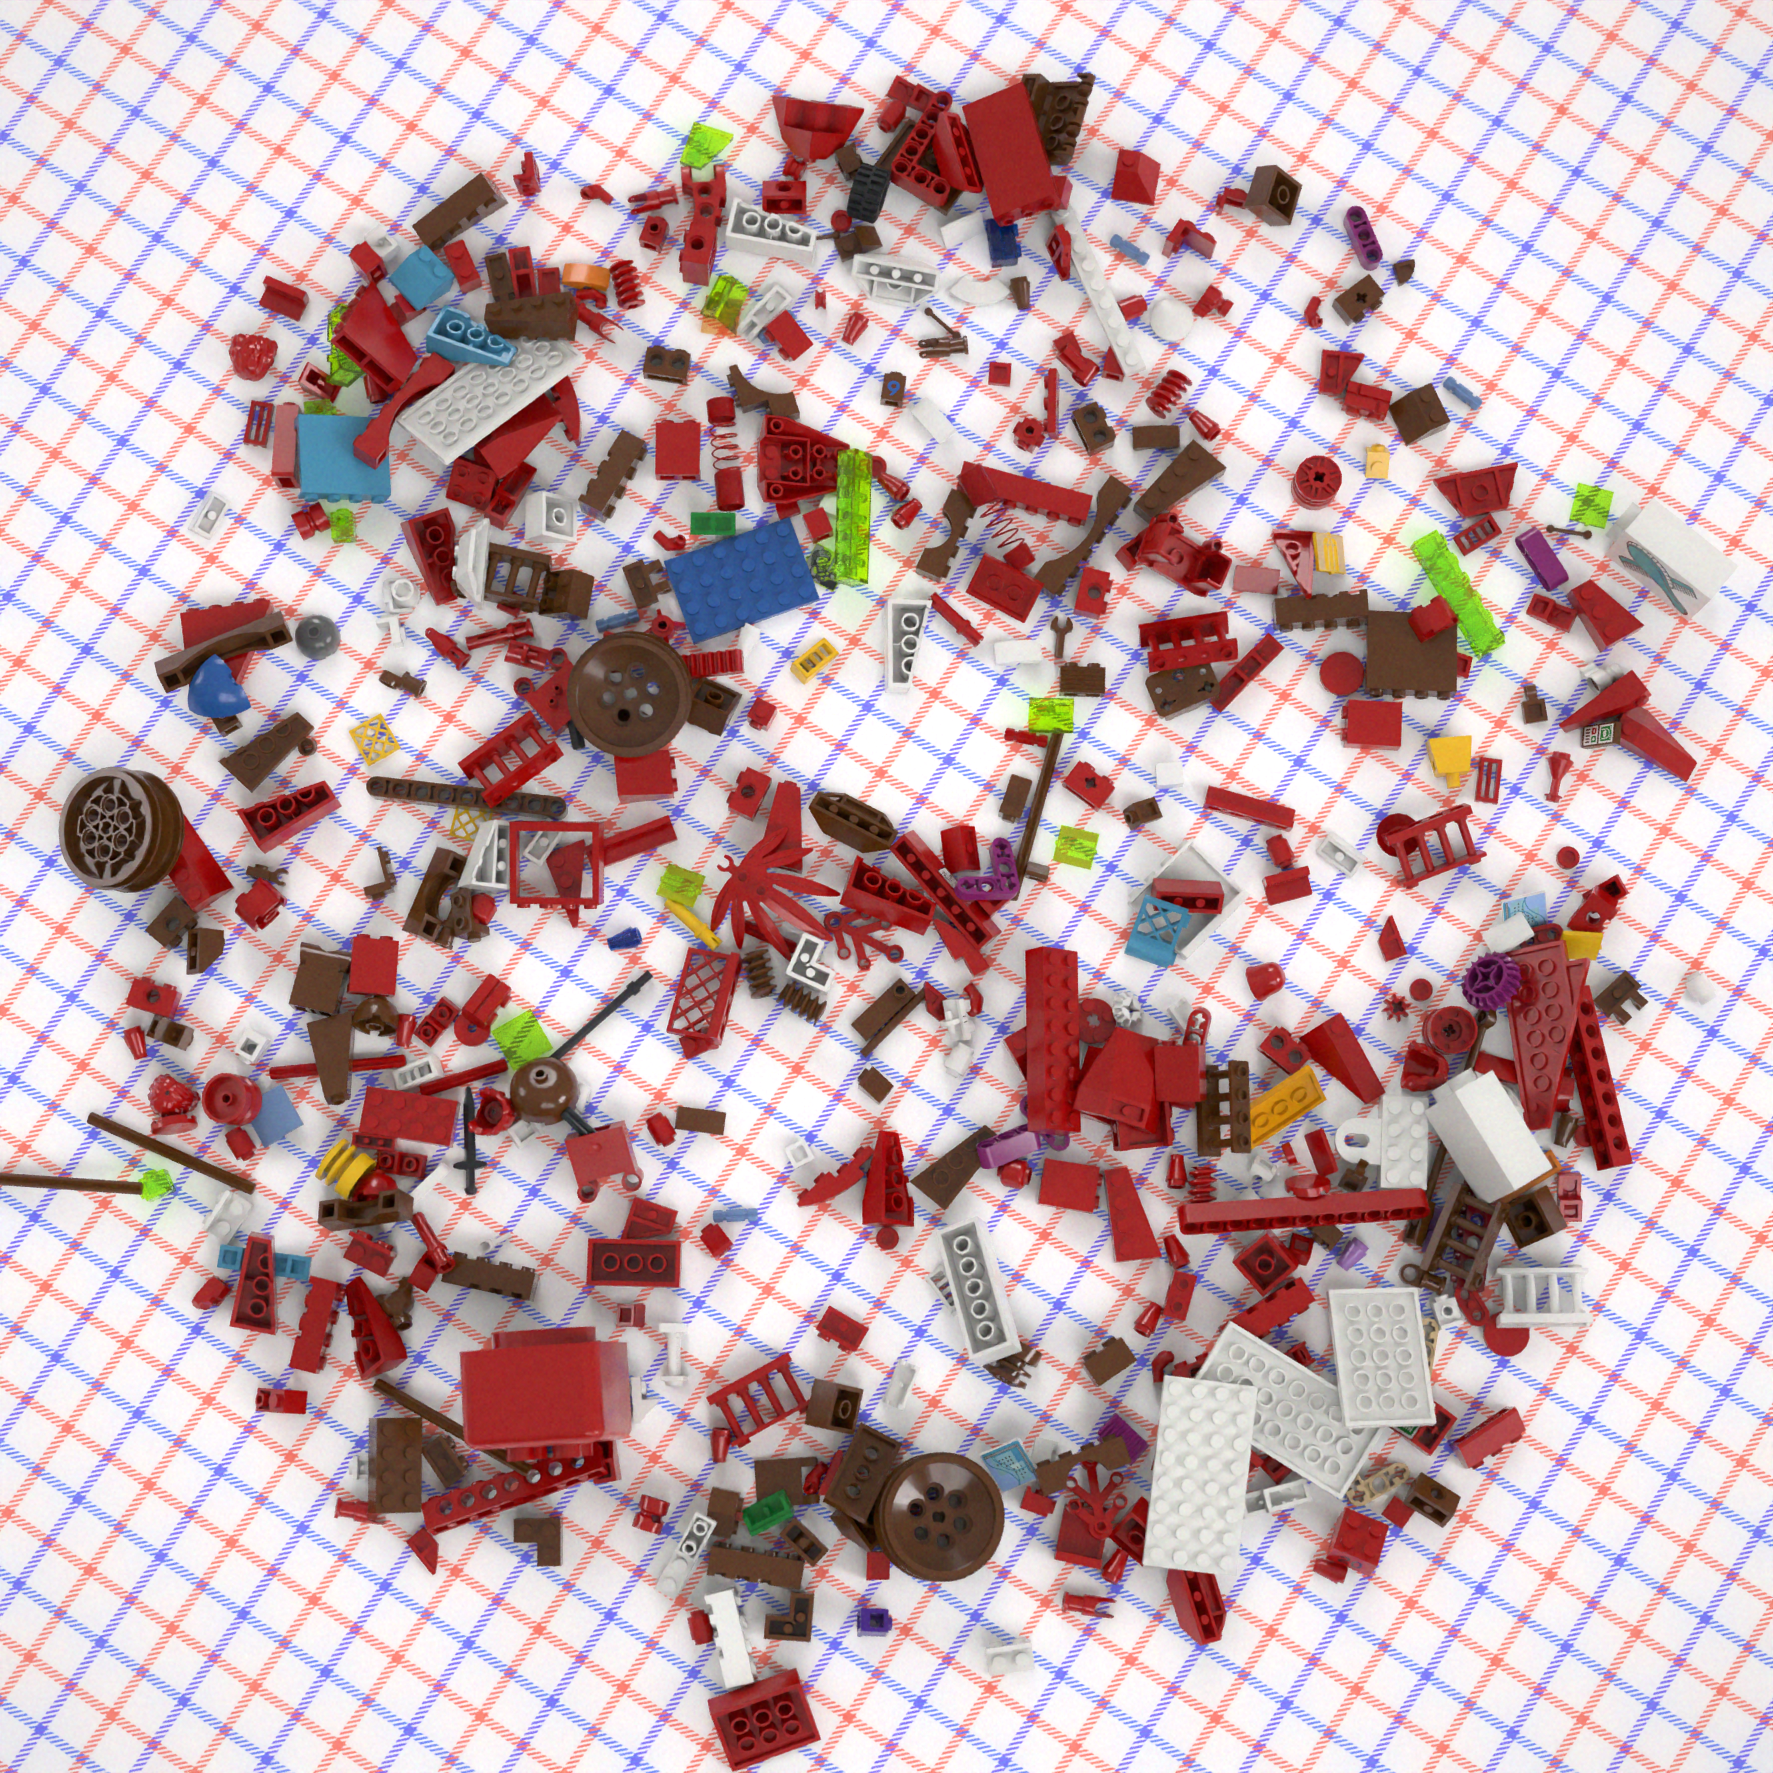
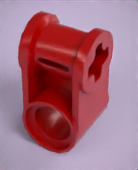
M1305 1340L1283 1353L1304 1367L1316 1362V1359L1311 1357L1305 1345L1307 1343Z

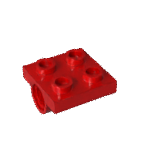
M459 456L454 460L445 498L485 511L496 494L499 479L488 465Z

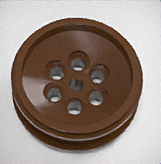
M639 631L617 632L595 642L576 661L567 685L568 709L577 730L594 747L608 754L620 757L644 756L666 746L684 726L691 711L693 701L691 675L680 654L659 637ZM633 666H641L644 670V675L636 677L632 672ZM612 670H617L621 673V681L615 682L610 678ZM651 682L657 683L659 685V693H650L648 684ZM632 687L637 691V695L629 698L626 695V690ZM605 692L614 694L615 701L613 703H607L604 700L603 695ZM643 704H649L652 707L653 712L651 715H644L642 713L641 706ZM620 709H627L630 712L629 720L620 718Z
M116 766L105 767L90 773L81 779L71 790L60 815L59 843L67 866L83 883L99 890L136 893L151 888L162 881L173 869L184 842V815L176 794L161 778L146 771L130 770Z
M934 1452L914 1456L902 1462L890 1472L874 1504L873 1524L877 1541L883 1553L903 1573L924 1581L951 1582L974 1574L992 1558L1003 1535L1005 1509L998 1486L982 1466L959 1454ZM930 1487L936 1491L934 1500H929L926 1495L927 1489ZM952 1494L958 1498V1504L955 1507H951L948 1502ZM913 1503L919 1506V1513L915 1517L909 1511ZM933 1512L940 1513V1521L932 1520ZM958 1517L963 1521V1527L959 1531L953 1525L954 1520ZM919 1526L923 1528L925 1533L921 1540L915 1537V1530ZM939 1534H944L946 1537V1544L943 1547L937 1544Z

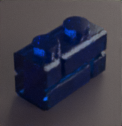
M994 218L987 219L985 227L991 268L1018 265V258L1022 257L1021 245L1016 244L1015 237L1019 236L1018 224L1014 223L1009 226L1000 227Z

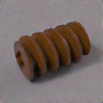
M768 949L744 954L746 957L742 959L743 964H749L744 968V971L751 973L746 977L747 981L753 982L748 986L749 990L755 991L750 995L751 999H761L777 994L772 993V990L778 987L777 984H770V981L775 979V976L768 975V972L773 970V967L766 966V963L771 961V958L763 956L769 952Z
M793 981L791 984L787 983L779 994L776 1003L784 999V1008L792 1005L790 1010L792 1013L799 1009V1018L807 1014L806 1022L809 1023L814 1020V1027L825 1012L827 1001L825 1000L819 1004L820 996L817 995L811 999L812 991L803 994V985L796 989L797 981Z

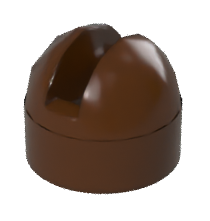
M303 738L298 743V751L303 756H311L318 749L316 741L312 738ZM312 745V749L305 750L304 746Z

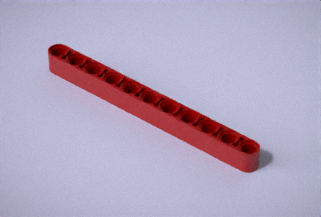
M1421 1188L1323 1194L1317 1197L1295 1196L1184 1204L1177 1209L1180 1232L1184 1235L1413 1220L1425 1218L1430 1214L1426 1191Z

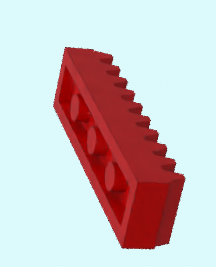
M741 649L681 655L688 667L691 679L745 673L744 656Z

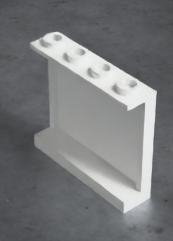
M1193 837L1189 841L1184 839L1175 848L1178 852L1173 857L1168 855L1160 863L1162 868L1157 873L1152 871L1144 879L1146 884L1141 889L1138 886L1133 889L1128 895L1131 899L1127 903L1138 914L1145 894L1151 895L1153 878L1220 881L1225 894L1222 914L1188 913L1192 915L1187 929L1182 927L1174 951L1184 961L1251 895L1245 888L1242 890L1194 843L1195 839ZM1147 903L1146 910L1149 915L1160 912L1154 911L1152 904ZM1176 912L1167 914L1171 923L1180 920L1182 916ZM1163 916L1152 920L1157 929L1167 925ZM1170 929L1160 933L1162 939L1172 942L1174 936Z

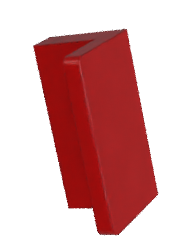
M266 275L262 282L265 291L259 301V305L299 322L310 300L307 292Z
M959 825L941 830V843L946 868L952 874L980 871L975 826Z
M1304 866L1264 877L1262 883L1269 906L1312 895L1313 892L1308 878L1310 875L1309 867Z

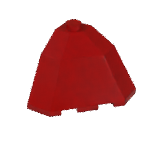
M785 96L772 97L782 140L794 156L802 157L803 162L816 163V159L826 160L836 150L843 148L864 113V108L852 105L830 104L824 101H808Z

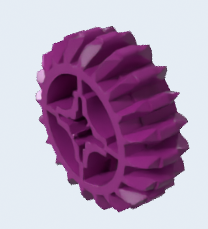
M1496 951L1492 954L1486 952L1484 957L1478 956L1476 962L1471 961L1472 966L1470 968H1465L1467 974L1461 976L1464 982L1460 984L1463 989L1462 993L1467 1002L1476 1009L1488 1012L1490 1009L1496 1011L1498 1006L1504 1008L1505 1002H1512L1511 996L1517 995L1515 989L1521 987L1518 982L1522 979L1519 973L1520 969L1515 961L1506 954H1500Z

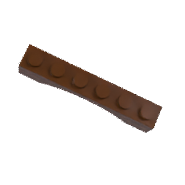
M1110 475L1098 491L1096 519L1087 537L1068 554L1046 561L1034 576L1035 579L1044 583L1041 590L1043 594L1053 600L1056 595L1060 597L1067 588L1065 583L1069 578L1074 579L1081 569L1078 567L1083 560L1085 562L1088 561L1094 552L1092 547L1095 543L1100 544L1107 535L1104 531L1109 525L1111 527L1115 525L1120 517L1117 515L1122 508L1126 510L1132 502L1131 494L1133 490Z
M280 610L156 661L154 665L160 683L165 692L169 693L188 685L201 665L214 654L225 660L251 651L273 650L292 642L293 639L288 624Z

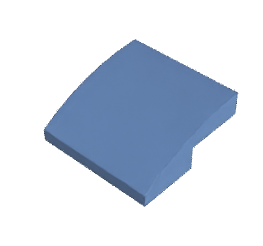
M281 1084L262 1095V1107L258 1116L251 1122L264 1148L283 1139L285 1135L304 1125Z

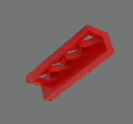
M1210 785L1208 786L1202 807L1203 809L1285 832L1292 830L1296 812L1292 808Z
M669 815L605 838L604 868L678 841ZM589 844L583 848L592 868V844Z

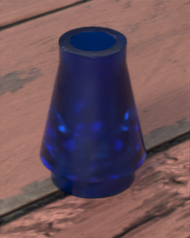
M631 926L613 937L607 938L610 951L638 948V945L643 943L638 927L632 928Z

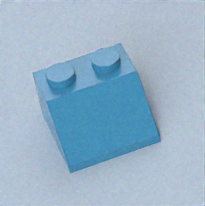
M424 245L411 253L388 280L419 311L451 290L455 275L427 245Z

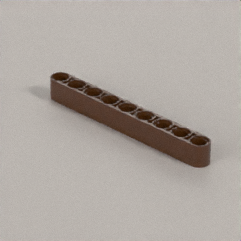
M373 776L366 783V790L370 796L380 801L540 819L550 818L551 820H562L568 814V806L565 800L558 796L513 792L503 799L502 802L490 808L484 804L485 800L481 795L485 788ZM375 784H383V789L381 792H372V788ZM399 786H404L406 788L405 793L401 796L395 795V789ZM420 789H428L426 797H417ZM444 791H449L451 793L450 798L446 801L440 800V794ZM470 793L473 795L471 802H462V797L465 794ZM510 799L518 800V805L515 808L507 807V802ZM533 801L541 803L540 808L536 811L529 809V805ZM558 803L563 805V810L560 813L552 812L553 805Z

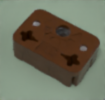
M1210 663L1160 671L1147 677L1145 681L1160 719L1165 718L1166 721L1220 699L1219 694H1222ZM1177 674L1184 676L1181 682L1175 680ZM1209 685L1212 688V692L1208 693L1205 686ZM1165 703L1169 704V711H1166V709L1164 708Z

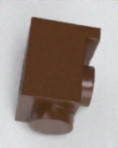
M855 143L835 151V161L845 181H854L859 167L863 164L859 153L856 154Z
M237 715L224 717L223 719L211 718L223 738L243 727Z
M1335 1225L1306 1227L1309 1230L1308 1232L1312 1234L1311 1239L1320 1246L1326 1245L1324 1249L1326 1252H1331L1345 1234Z

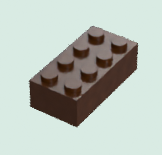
M422 1417L369 1418L368 1513H421Z

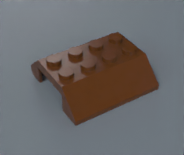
M1041 73L1023 74L1021 82L1024 83L1029 91L1051 166H1067L1073 159L1077 145L1076 138L1080 134L1089 103L1087 99L1092 93L1096 79L1094 74L1077 73L1081 81L1050 82Z

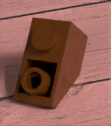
M873 1066L870 1070L865 1068L857 1078L859 1082L858 1089L878 1105L883 1102L894 1088V1085Z

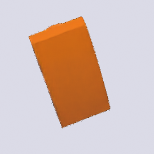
M565 263L561 284L580 290L584 286L606 292L609 288L610 271L608 268L595 265Z

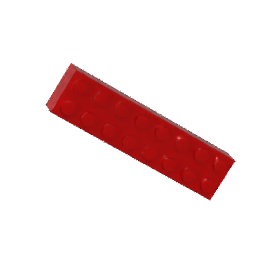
M1046 946L1025 950L1028 1132L1059 1136L1081 1133V1111L1072 1109L1077 1088L1080 1084L1078 951Z

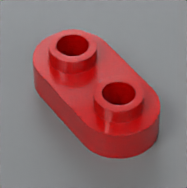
M1556 923L1531 928L1535 934L1531 937L1533 943L1529 945L1524 941L1519 946L1522 949L1561 940L1564 930ZM1549 931H1552L1554 933L1553 939H1550L1547 934Z
M1454 1289L1453 1297H1455L1457 1305L1467 1322L1475 1327L1485 1325L1489 1321L1490 1312L1479 1293L1467 1291L1468 1298L1462 1299L1461 1292L1464 1290ZM1474 1311H1479L1481 1314L1478 1320L1473 1317Z

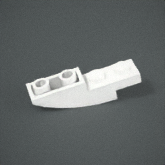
M696 1511L654 1589L675 1600L713 1532L717 1521Z

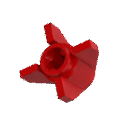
M656 609L658 616L653 619L651 627L644 631V633L657 636L669 644V640L673 638L675 631L686 629L685 622L673 621L667 615H662L661 609Z

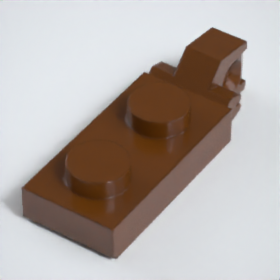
M506 252L485 256L484 260L493 299L495 302L514 300L515 294Z

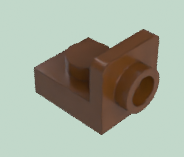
M1155 797L1132 803L1123 810L1124 819L1131 831L1163 817Z

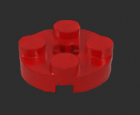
M1098 998L1083 1000L1079 1003V1040L1087 1044H1097L1107 1040L1116 1027L1112 1007L1104 1000ZM1096 1015L1100 1024L1090 1027V1022L1087 1018Z

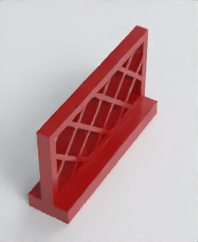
M688 947L666 1029L668 1034L711 1041L712 1044L721 1046L743 964L740 953L731 952V954ZM692 956H702L705 962L694 968L691 964ZM718 959L726 960L725 967L717 972L711 965V963ZM709 966L714 974L702 981L697 972ZM695 974L700 982L688 989L685 984L686 979ZM717 978L720 983L719 988L710 993L706 984ZM703 986L708 995L696 1001L691 993ZM689 995L694 1004L683 1010L679 1005L680 1001ZM711 999L714 1003V1008L704 1014L700 1005ZM698 1008L702 1016L691 1023L686 1014ZM684 1016L688 1025L682 1029L673 1028L675 1021ZM704 1020L709 1025L707 1034L698 1033L694 1027Z

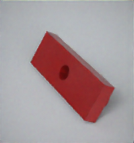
M1049 368L1048 376H1044V388L1048 389V397H1044V411H1047V419L1043 420V427L1045 428L1044 432H1047L1051 439H1059L1060 374L1057 368Z

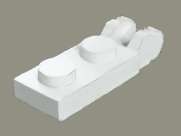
M778 284L775 285L747 314V318L738 326L736 331L742 334L753 322L757 327L746 339L752 343L758 337V334L764 331L762 327L781 310H785L793 302V298Z

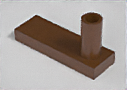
M899 978L851 1023V1026L867 1042L916 993Z

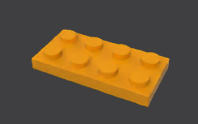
M1306 1065L1250 1103L1251 1150L1327 1100L1313 1069L1309 1065Z

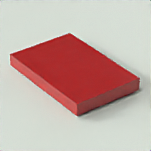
M985 552L965 593L1025 623L1044 583Z

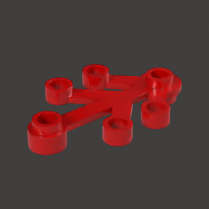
M838 911L829 912L825 916L823 923L825 929L829 933L834 934L838 947L837 955L840 960H848L851 956L850 949L846 947L843 933L852 938L858 958L857 966L861 971H867L871 967V961L866 956L863 943L885 954L890 963L897 964L903 960L904 950L901 946L896 944L888 946L867 935L880 930L887 932L892 928V924L888 928H883L881 926L883 921L880 920L854 928L848 923L859 919L868 921L872 916L865 918L859 911L845 915ZM837 919L839 925L833 927L830 924L831 920ZM845 949L849 954L847 957L840 956V951ZM892 951H897L899 957L894 959L890 954ZM862 960L868 961L869 964L866 968L860 966Z
M1082 1461L1080 1465L1087 1471L1090 1493L1078 1485V1480L1073 1476H1068L1067 1481H1073L1075 1486H1067L1065 1490L1074 1493L1091 1506L1094 1516L1082 1509V1504L1077 1499H1071L1068 1502L1067 1511L1089 1525V1532L1092 1537L1097 1540H1104L1111 1535V1522L1118 1512L1126 1507L1128 1499L1123 1494L1116 1495L1113 1500V1506L1105 1515H1103L1102 1506L1113 1491L1122 1485L1124 1476L1119 1471L1113 1472L1109 1482L1100 1493L1096 1471L1098 1463L1095 1461ZM1118 1476L1121 1481L1116 1483L1113 1481V1477ZM1122 1499L1124 1505H1118L1116 1500ZM1073 1503L1077 1504L1078 1510H1072L1070 1505ZM1103 1524L1105 1530H1098L1097 1525Z

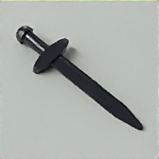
M468 1086L463 1103L465 1161L453 1164V1168L466 1171L465 1194L475 1195L478 1191V1188L475 1187V1170L487 1167L488 1163L476 1160L475 1133L469 1132L468 1122L475 1118V1104L471 1088Z

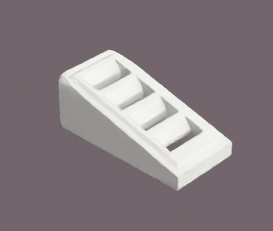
M432 1054L392 1071L397 1091L402 1092L445 1077L440 1058ZM422 1067L424 1069L425 1076H422V1072L420 1069ZM412 1070H414L416 1080L413 1079ZM403 1073H405L407 1077L408 1083L406 1084L403 1079Z
M941 1264L924 1278L951 1315L955 1317L957 1315L955 1305L951 1307V1304L954 1302L953 1296L947 1300L945 1299V1296L951 1293L950 1285L943 1291H939L941 1287L949 1282L945 1267ZM945 1274L946 1277L936 1285L933 1283V1281Z

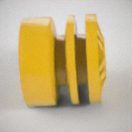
M343 1138L324 1156L315 1177L320 1181L326 1178L324 1181L326 1186H330L337 1180L334 1192L345 1200H349L352 1198L353 1188L357 1180L364 1174L371 1173L376 1166V1161L365 1153L360 1154L354 1159L357 1147L354 1145L349 1147L350 1142Z

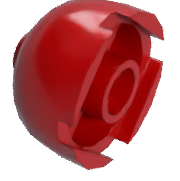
M372 1170L371 1173L361 1176L355 1183L352 1201L364 1202L379 1198V1192L398 1189L396 1181L391 1176L385 1174L384 1171Z

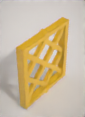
M381 713L348 731L368 766L387 758L390 754L401 749ZM376 719L379 720L377 727L369 726L371 722ZM381 722L384 723L387 730L380 728ZM362 727L365 728L363 735L356 734L357 730ZM368 729L376 730L374 738L366 736ZM379 731L386 733L384 741L377 739ZM389 735L395 743L388 742ZM355 737L362 738L360 745ZM365 739L373 741L371 749L363 747ZM376 742L383 744L382 751L374 750ZM386 745L394 746V749L387 753L385 752ZM363 750L369 751L368 759ZM373 753L380 754V757L371 760Z
M462 797V802H464V801H470V802H471L472 799ZM456 809L449 836L474 842L475 839H472L470 836L479 830L475 820L482 817L484 822H486L487 820L484 815L488 812L482 813L478 811L479 815L472 818L469 813L470 810H464L458 814L459 809ZM491 812L488 821L492 820L493 813ZM466 813L470 820L463 824L459 817ZM457 819L460 826L454 829L455 822ZM472 823L475 830L468 833L465 826ZM462 828L466 835L464 837L459 836L455 832Z

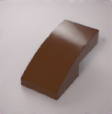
M1151 425L1132 427L1133 449L1139 451L1157 448L1160 451L1180 448V426Z
M677 1106L674 1129L722 1136L724 1134L726 1113Z

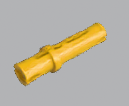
M671 899L664 903V906L694 933L693 936L696 939H701L711 951H715L716 947L718 948L723 941L709 929V925L707 923L703 924L682 903Z

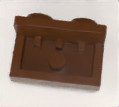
M440 1434L422 1448V1454L445 1489H447L470 1473L468 1470L470 1464L463 1454L460 1456L454 1449L457 1445L452 1437Z

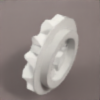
M1132 992L1119 993L1114 998L1112 1004L1115 1020L1125 1028L1136 1027L1138 1023L1142 1022L1141 1016L1144 1012L1141 1010V1006L1143 1003H1140L1138 996L1132 995ZM1129 1006V1008L1132 1009L1133 1012L1129 1013V1010H1126V1008L1123 1007Z

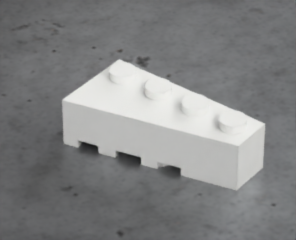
M734 196L725 234L726 248L812 264L816 249L815 231L792 221L787 222L780 219V216L760 210V207L753 204L748 205Z
M888 599L884 605L885 693L907 694L910 690L932 600Z
M734 1587L706 1593L704 1597L706 1604H709V1618L715 1631L714 1639L717 1651L720 1654L719 1661L726 1689L753 1683L755 1681L754 1676H758L755 1661L750 1662L749 1653L753 1651L750 1638L745 1639L743 1629H747L745 1615H740L738 1606L742 1605L740 1592H735Z

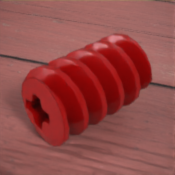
M633 260L618 261L609 268L610 274H612V282H614L613 287L616 291L615 295L618 299V306L626 310L635 309L646 304L644 299H638L644 294L642 291H636L642 286L641 283H634L640 278L639 275H632L638 271L637 267L630 266L634 263Z
M1168 370L1166 376L1161 379V383L1156 385V390H1153L1151 396L1145 399L1147 407L1157 417L1166 419L1167 417L1163 412H1172L1168 405L1175 407L1177 402L1174 398L1181 400L1182 395L1179 391L1186 393L1188 390L1184 385L1191 387L1193 385L1192 381L1177 370Z
M1191 1167L1195 1170L1189 1172L1188 1176L1195 1179L1189 1181L1188 1185L1194 1187V1189L1189 1190L1188 1194L1194 1198L1187 1200V1203H1208L1217 1200V1197L1210 1195V1192L1217 1191L1216 1187L1211 1186V1183L1216 1182L1217 1178L1212 1177L1211 1174L1218 1172V1170L1211 1167Z

